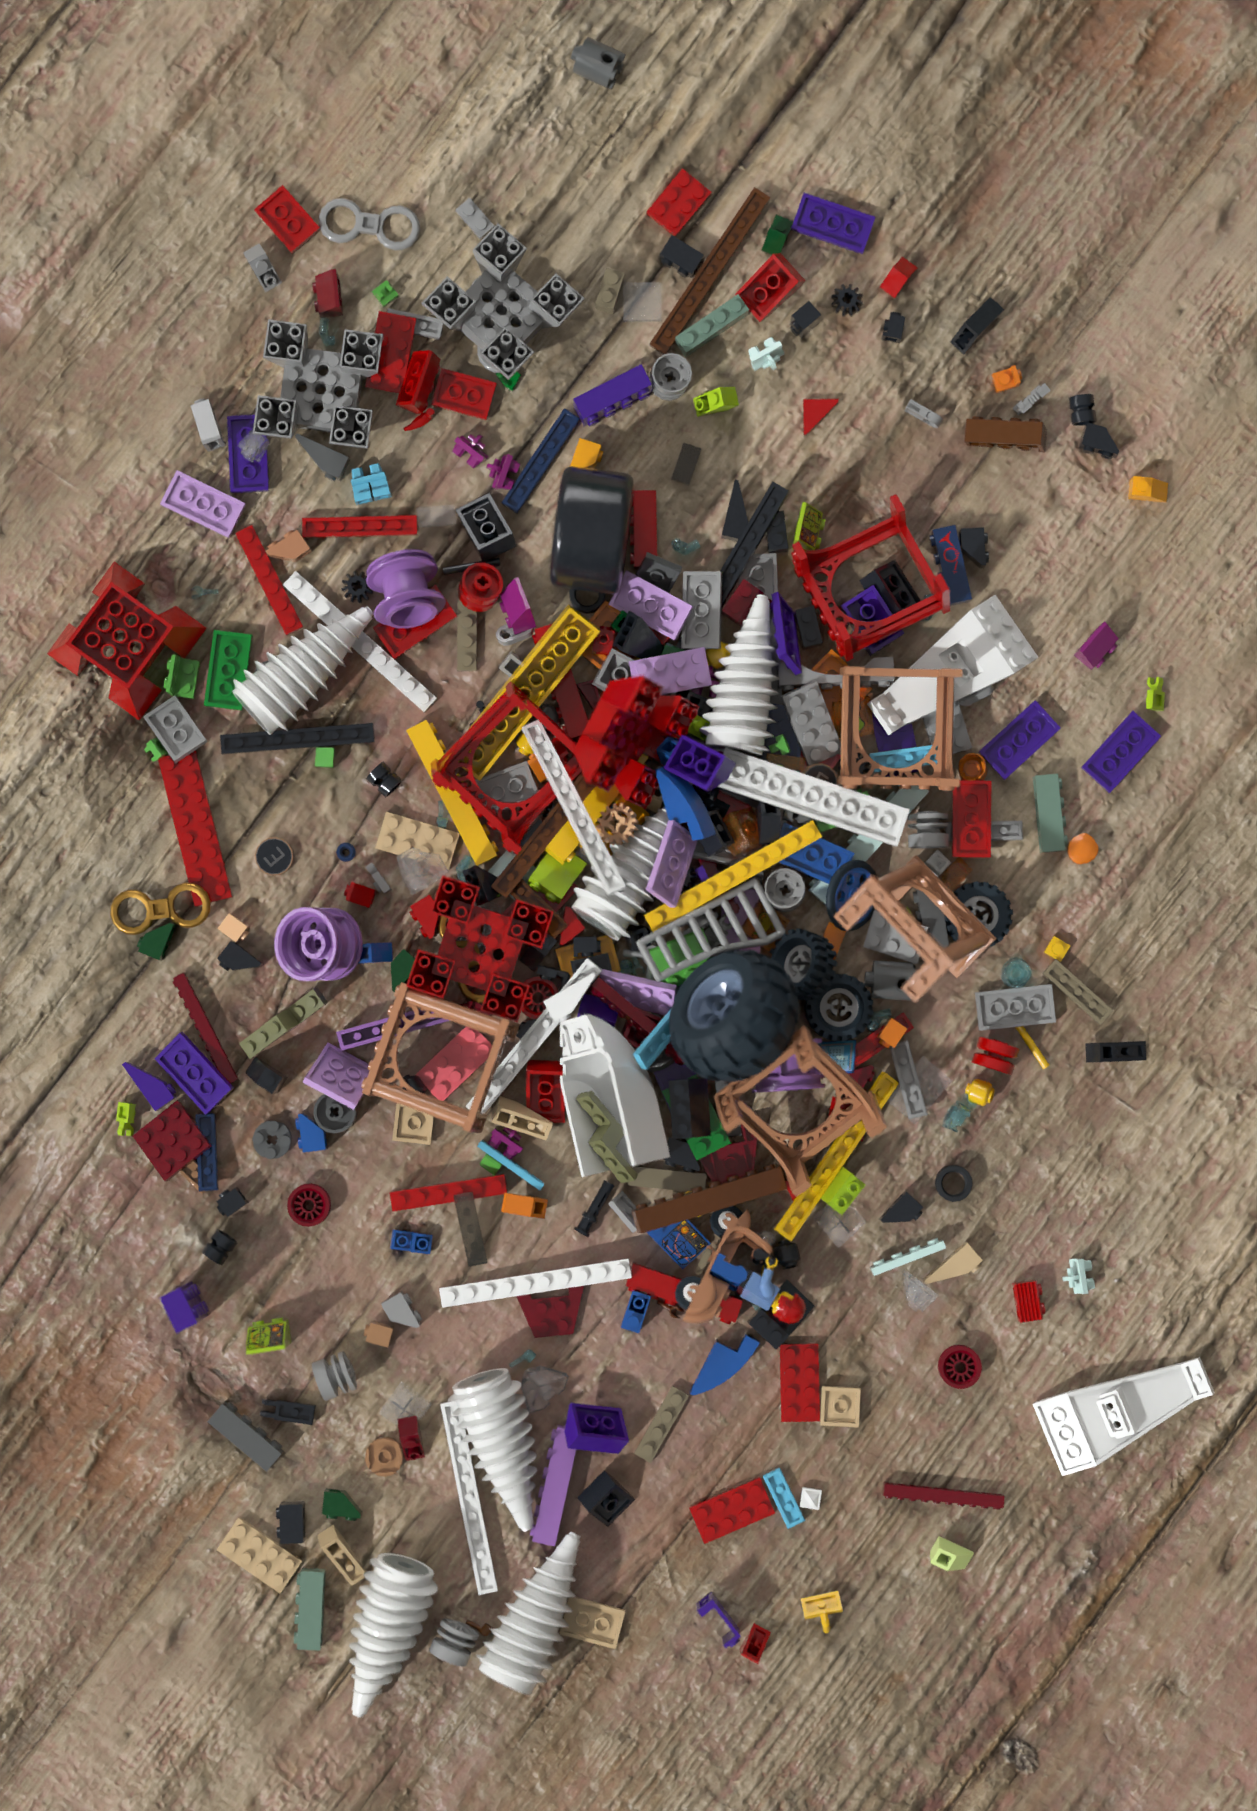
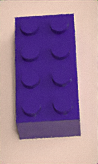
M641 364L573 398V405L583 426L588 425L591 427L597 424L600 418L604 416L609 418L616 414V410L620 408L623 410L633 405L632 402L638 399L643 401L650 397L652 383Z
M192 1281L160 1297V1301L176 1333L197 1324L209 1316L207 1313L209 1308L205 1301H201L199 1296L201 1294L200 1289Z

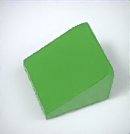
M316 747L315 767L334 768L336 749Z
M487 1153L480 1162V1166L493 1175L502 1166L500 1162Z

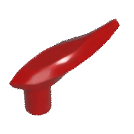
M428 408L426 412L417 416L408 426L404 427V431L420 428L430 422L435 410Z

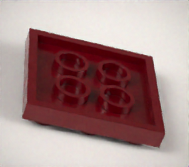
M178 1100L133 1135L135 1141L165 1182L169 1181L212 1146Z

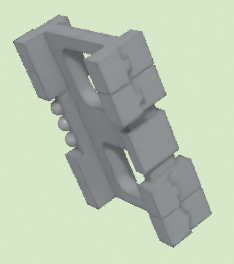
M1045 383L1041 386L1038 385L1030 392L1031 395L1023 399V402L1019 401L1012 409L1017 415L1025 413L1032 407L1031 404L1037 402V399L1039 400L1040 397H1044L1051 390Z

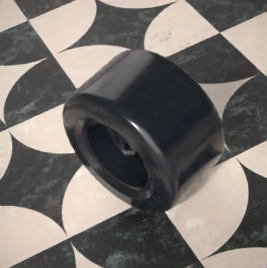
M570 466L564 470L557 500L551 549L550 581L555 587L605 594H615L620 590L625 567L633 503L634 480L631 475L622 472Z

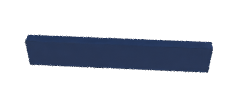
M563 409L513 484L511 490H509L501 502L502 505L516 514L519 513L580 421L579 417L567 409Z

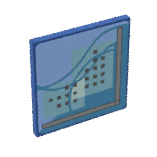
M856 1040L829 1041L818 1044L844 1071L854 1073Z

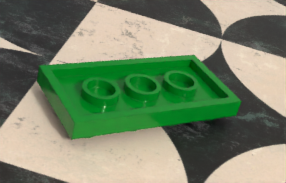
M220 630L213 631L204 706L243 711L242 704L232 692L235 689L233 680L235 679L241 683L246 680L244 670L248 671L253 635Z
M695 1074L687 1079H696L698 1076ZM667 1088L662 1093L670 1107L669 1088ZM710 1100L711 1136L685 1138L696 1160L731 1143Z

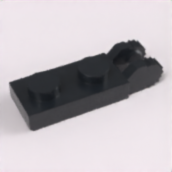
M262 1399V1404L276 1406V1411L263 1410L260 1411V1416L274 1418V1420L313 1425L316 1405L285 1400Z

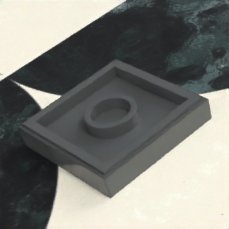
M647 552L635 575L669 593L682 571V566Z

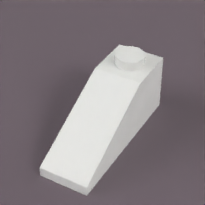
M595 971L544 1001L555 1022L559 1019L562 1022L571 1017L570 1013L574 1011L596 977L597 973Z

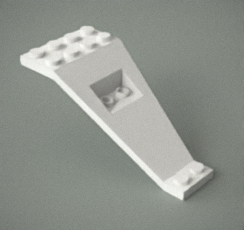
M994 595L967 612L908 669H962V677L954 678V702L1010 677L1036 660L1038 656L997 596ZM899 677L881 695L867 703L888 735L936 711L937 678Z

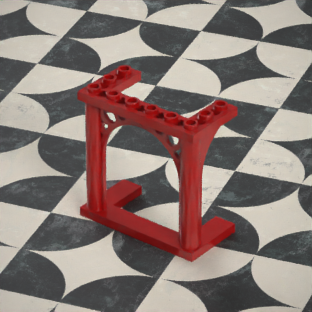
M897 494L889 497L891 518L838 544L820 550H805L799 541L792 544L793 552L791 555L793 557L794 571L797 577H801L804 581L802 586L806 594H811L812 599L810 600L815 610L819 609L821 613L819 617L822 624H827L829 628L827 632L832 641L835 640L838 654L840 657L844 656L846 661L854 659L853 653L939 611H942L943 615L950 612L949 588L941 573L934 576L906 526L905 508ZM899 534L930 589L932 596L879 621L864 622L847 616L838 608L832 596L831 586L835 572L848 558ZM829 566H832L831 571L824 569L825 567L828 568ZM825 574L828 580L819 582L815 579V575ZM820 587H826L827 591L823 593ZM842 618L844 622H839L837 619ZM847 624L854 625L855 628L852 634L848 633L845 627ZM863 626L865 630H861V633H859V627Z
M510 681L505 686L506 691L439 760L435 758L431 762V776L433 777L432 781L439 788H449L452 792L456 790L460 794L459 798L465 804L470 803L474 807L473 811L479 817L484 816L488 820L487 824L493 830L498 829L501 832L503 847L511 853L513 851L517 855L522 850L521 839L533 821L556 798V795L548 781L537 793L523 801L502 802L491 798L481 790L473 775L472 762L477 747L515 706L521 711L526 708L570 751L573 752L577 743ZM575 754L563 765L571 781L582 772ZM465 756H467L469 760L467 763L459 762L461 759L463 761ZM458 767H465L468 769V774L457 776L454 771ZM469 779L472 782V784L470 786H467L468 783L461 781ZM483 794L484 796L483 798H479L478 795ZM492 805L499 807L497 814L494 808L491 809ZM519 806L523 809L518 811L519 814L517 815L515 808ZM505 807L510 808L512 811V816L509 820H504L502 817V810Z

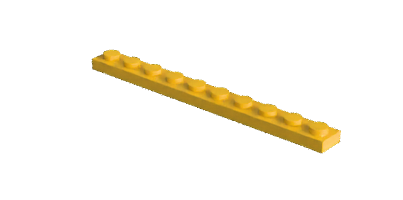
M812 820L680 895L676 907L670 908L668 905L663 904L645 914L644 917L654 932L822 838V835Z
M883 1071L870 1088L876 1096L880 1109L883 1108L899 1084ZM862 1119L846 1130L843 1135L835 1139L810 1176L811 1186L795 1198L774 1229L787 1240L792 1241L866 1133Z

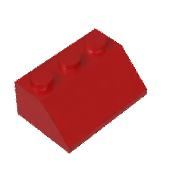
M413 351L396 406L414 414H422L426 410L429 394L434 388L435 376L440 370L439 364L441 359L433 351Z

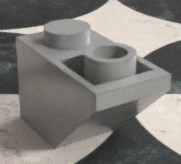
M260 244L243 252L265 292L282 283Z
M401 1291L381 1303L390 1321L415 1328L421 1325L420 1321L422 1318L417 1310L414 1311L410 1304L413 1302L408 1293L404 1294Z

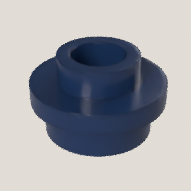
M342 843L338 846L336 854L341 861L349 862L355 857L356 850L352 844ZM344 849H349L350 853L348 856L343 855Z

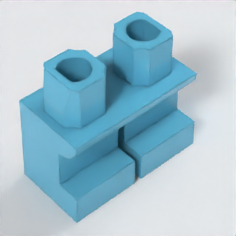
M379 463L369 466L371 475L364 476L362 468L352 469L353 479H351L356 505L373 502L370 485L375 501L392 497L385 472L382 471Z

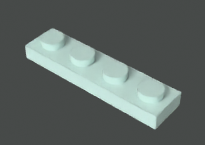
M938 1238L927 1241L928 1245L924 1247L917 1245L909 1248L910 1252L902 1254V1252L891 1255L892 1259L884 1261V1259L875 1261L873 1262L874 1266L870 1267L874 1276L943 1250L946 1248L943 1240H938Z

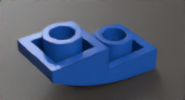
M393 1229L390 1249L430 1254L433 1235Z

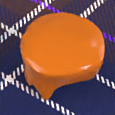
M969 753L963 756L958 765L960 779L983 781L988 772L985 759L977 753Z
M1087 833L1075 836L1067 846L1068 857L1076 864L1091 862L1096 858L1099 851L1095 839Z

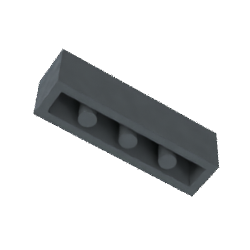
M915 888L913 900L914 903L918 904V911H915L916 920L921 925L930 927L928 933L943 948L949 946L944 913L924 892Z
M224 1402L208 1420V1423L267 1472L283 1453L282 1445L274 1439L271 1441L262 1428L253 1426L251 1424L253 1421L248 1416L240 1415L235 1405L230 1402L228 1404Z

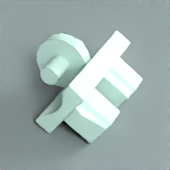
M770 337L764 342V350L760 351L755 346L748 350L754 371L762 367L763 369L771 367L772 370L777 369L775 363L780 361V357L784 355L783 346L780 341L776 342Z
M1069 1259L1070 1268H1067L1068 1275L1062 1277L1063 1281H1069V1287L1073 1288L1074 1294H1088L1089 1290L1095 1288L1093 1278H1086L1085 1274L1086 1271L1092 1270L1091 1260Z

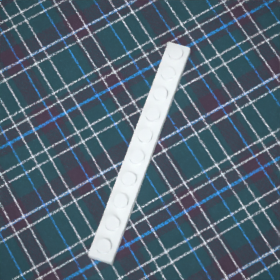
M295 571L283 584L286 589L326 625L332 624V619L338 621L346 617L298 572ZM362 631L358 637L359 640L356 639L352 648L425 713L437 698Z
M536 720L523 726L522 731L607 895L610 896L625 889L626 885L540 721Z
M587 958L561 991L594 971L597 973L594 978L595 980L602 969ZM547 1008L497 1067L481 1113H486L560 1023V1019L556 1022L554 1021ZM473 1097V1098L469 1101V1103L466 1105V1107H467L469 1110H470V1107H471V1104H472V1102H473L474 1097Z
M628 1258L439 1288L443 1308L632 1278Z
M444 1402L440 1405L478 1595L496 1592L498 1588L471 1455H468L470 1451L469 1443L462 1441L467 1436L466 1429L457 1428L463 1421L462 1415H452V1412L459 1407L457 1402Z

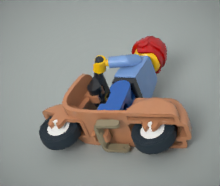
M733 1205L714 1211L710 1219L711 1229L714 1234L722 1239L716 1252L713 1247L707 1246L695 1271L696 1275H701L707 1262L711 1261L703 1279L696 1276H688L682 1279L676 1286V1301L680 1307L687 1310L683 1321L700 1324L712 1321L714 1316L718 1318L723 1308L719 1305L722 1299L727 1300L732 1290L736 1291L735 1294L765 1310H769L772 1307L773 1315L779 1318L781 1322L788 1324L799 1322L806 1310L803 1299L797 1293L794 1296L787 1292L779 1294L780 1288L771 1282L774 1273L773 1267L778 1263L777 1258L775 1260V1257L771 1256L773 1252L772 1244L776 1243L774 1235L768 1231L759 1232L757 1235L749 1230L751 1216L748 1209L742 1213L739 1208ZM740 1243H745L753 1249L751 1260L754 1264L761 1263L763 1265L760 1273L761 1276L749 1269L746 1271L742 1266L730 1264Z

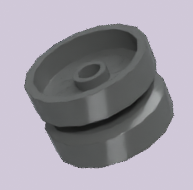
M323 1094L315 1103L313 1114L316 1123L321 1129L330 1133H339L353 1126L357 1120L358 1107L356 1106L353 1110ZM335 1108L339 1109V1115H334L333 1110Z

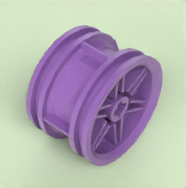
M302 907L294 909L281 920L274 941L275 954L279 965L285 973L299 981H334L346 977L356 968L361 957L363 945L361 931L357 922L346 911L338 908Z
M813 1039L817 1044L822 1043V1039ZM794 1054L755 1085L756 1089H752V1093L826 1088L825 1084H821V1078H825V1076L815 1066L804 1073L799 1068Z

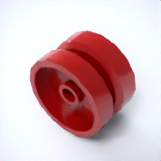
M475 563L470 565L464 571L457 589L461 603L469 610L475 612H485L491 609L497 603L501 594L503 578L500 572L490 564Z
M979 1037L976 1046L978 1049L987 1051V1054L974 1053L971 1063L1012 1075L1015 1065L1004 1060V1058L1017 1059L1020 1049L991 1038L990 1040Z

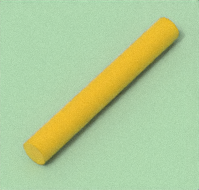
M1024 1026L1015 1027L1043 1069L1047 1068L1049 1063Z

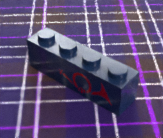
M956 525L933 529L929 536L931 547L934 546L936 554H933L935 565H938L940 570L937 575L941 573L949 588L950 606L970 602L972 596Z

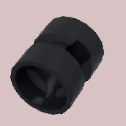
M1080 394L1069 398V406L1073 410V413H1071L1073 426H1083L1087 422L1092 424L1097 422L1096 411L1092 409L1095 406L1093 394Z
M381 762L366 778L373 786H378V791L385 798L403 781L396 773H391V768L385 762Z
M217 1229L211 1237L212 1242L206 1244L202 1253L215 1263L223 1265L228 1258L227 1253L232 1252L238 1242L227 1233Z

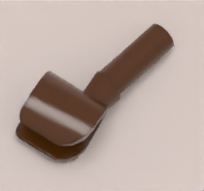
M661 1300L657 1301L658 1305L669 1311L671 1317L680 1319L676 1315V1311L684 1312L683 1308L672 1307Z
M468 1619L466 1621L467 1625L478 1630L482 1636L486 1637L492 1632L490 1629L493 1628L488 1623L481 1627Z

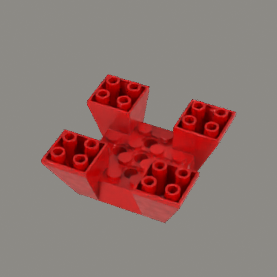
M113 562L92 591L99 599L77 628L70 623L66 626L47 654L77 676L80 675L89 661L112 677L108 698L140 721L162 691V689L144 677L149 667L165 645L185 659L207 628L177 606L159 615L151 611L135 599L145 583L116 562ZM137 617L136 624L130 626V618ZM109 621L110 627L107 630H102V624ZM122 632H125V639L123 641H118V635ZM141 644V650L136 653L133 652L134 645ZM109 648H114V654L111 657H107L106 651Z
M641 675L609 682L573 752L586 782L607 792L615 784L625 800L646 809L651 803L659 783L655 770L638 762L639 757L643 754L644 748L652 737L655 727L677 739H680L681 735L686 736L690 724L697 716L699 706L681 696H661L664 687Z
M442 875L431 913L449 918L438 954L418 949L406 987L444 998L449 980H454L486 991L480 1011L518 1023L530 985L511 978L522 943L542 948L554 911L516 900L512 914L508 917L474 906L480 887ZM488 924L491 926L492 931L489 935L481 933L480 928L482 925ZM458 937H465L467 939L465 947L460 948L457 946L456 940ZM477 943H483L486 946L485 951L481 954L474 950V946ZM495 949H502L504 951L502 959L498 960L493 957ZM471 961L479 963L480 968L478 971L472 972L469 970L468 965Z

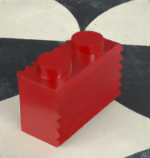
M1036 1280L1012 1283L1018 1322L1043 1320L1042 1315L1046 1313L1044 1303H1040L1039 1295H1042L1041 1284H1037Z

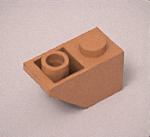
M298 530L289 531L283 536V540L271 543L268 546V550H266V553L271 558L297 562L312 552Z

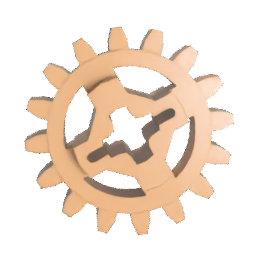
M614 803L612 809L607 806V812L601 811L602 818H597L600 825H597L596 828L600 831V837H603L606 843L609 842L613 846L615 843L622 845L623 840L628 843L629 836L635 837L632 832L638 831V828L634 826L639 823L635 818L637 816L636 813L629 806L626 807L622 803L619 807ZM607 831L612 832L614 836L609 835Z

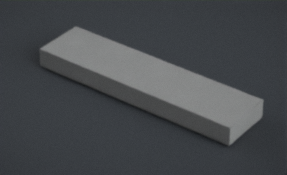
M991 821V841L1023 840L1022 821ZM945 822L948 823L945 833L949 834V842H952V822Z
M908 1040L899 1042L895 1048L890 1046L909 1120L928 1115Z

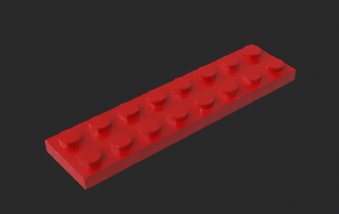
M196 750L177 763L173 761L170 755L158 759L188 882L201 886L208 893L211 903L232 898ZM191 891L194 906L203 905L199 895Z

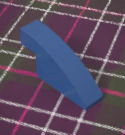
M664 767L655 769L669 821L674 820L678 824L687 822L692 841L716 834L708 811L692 785L687 780L665 770Z
M745 1333L736 1351L716 1340L690 1390V1394L694 1396L711 1390L735 1375L753 1355L760 1341Z

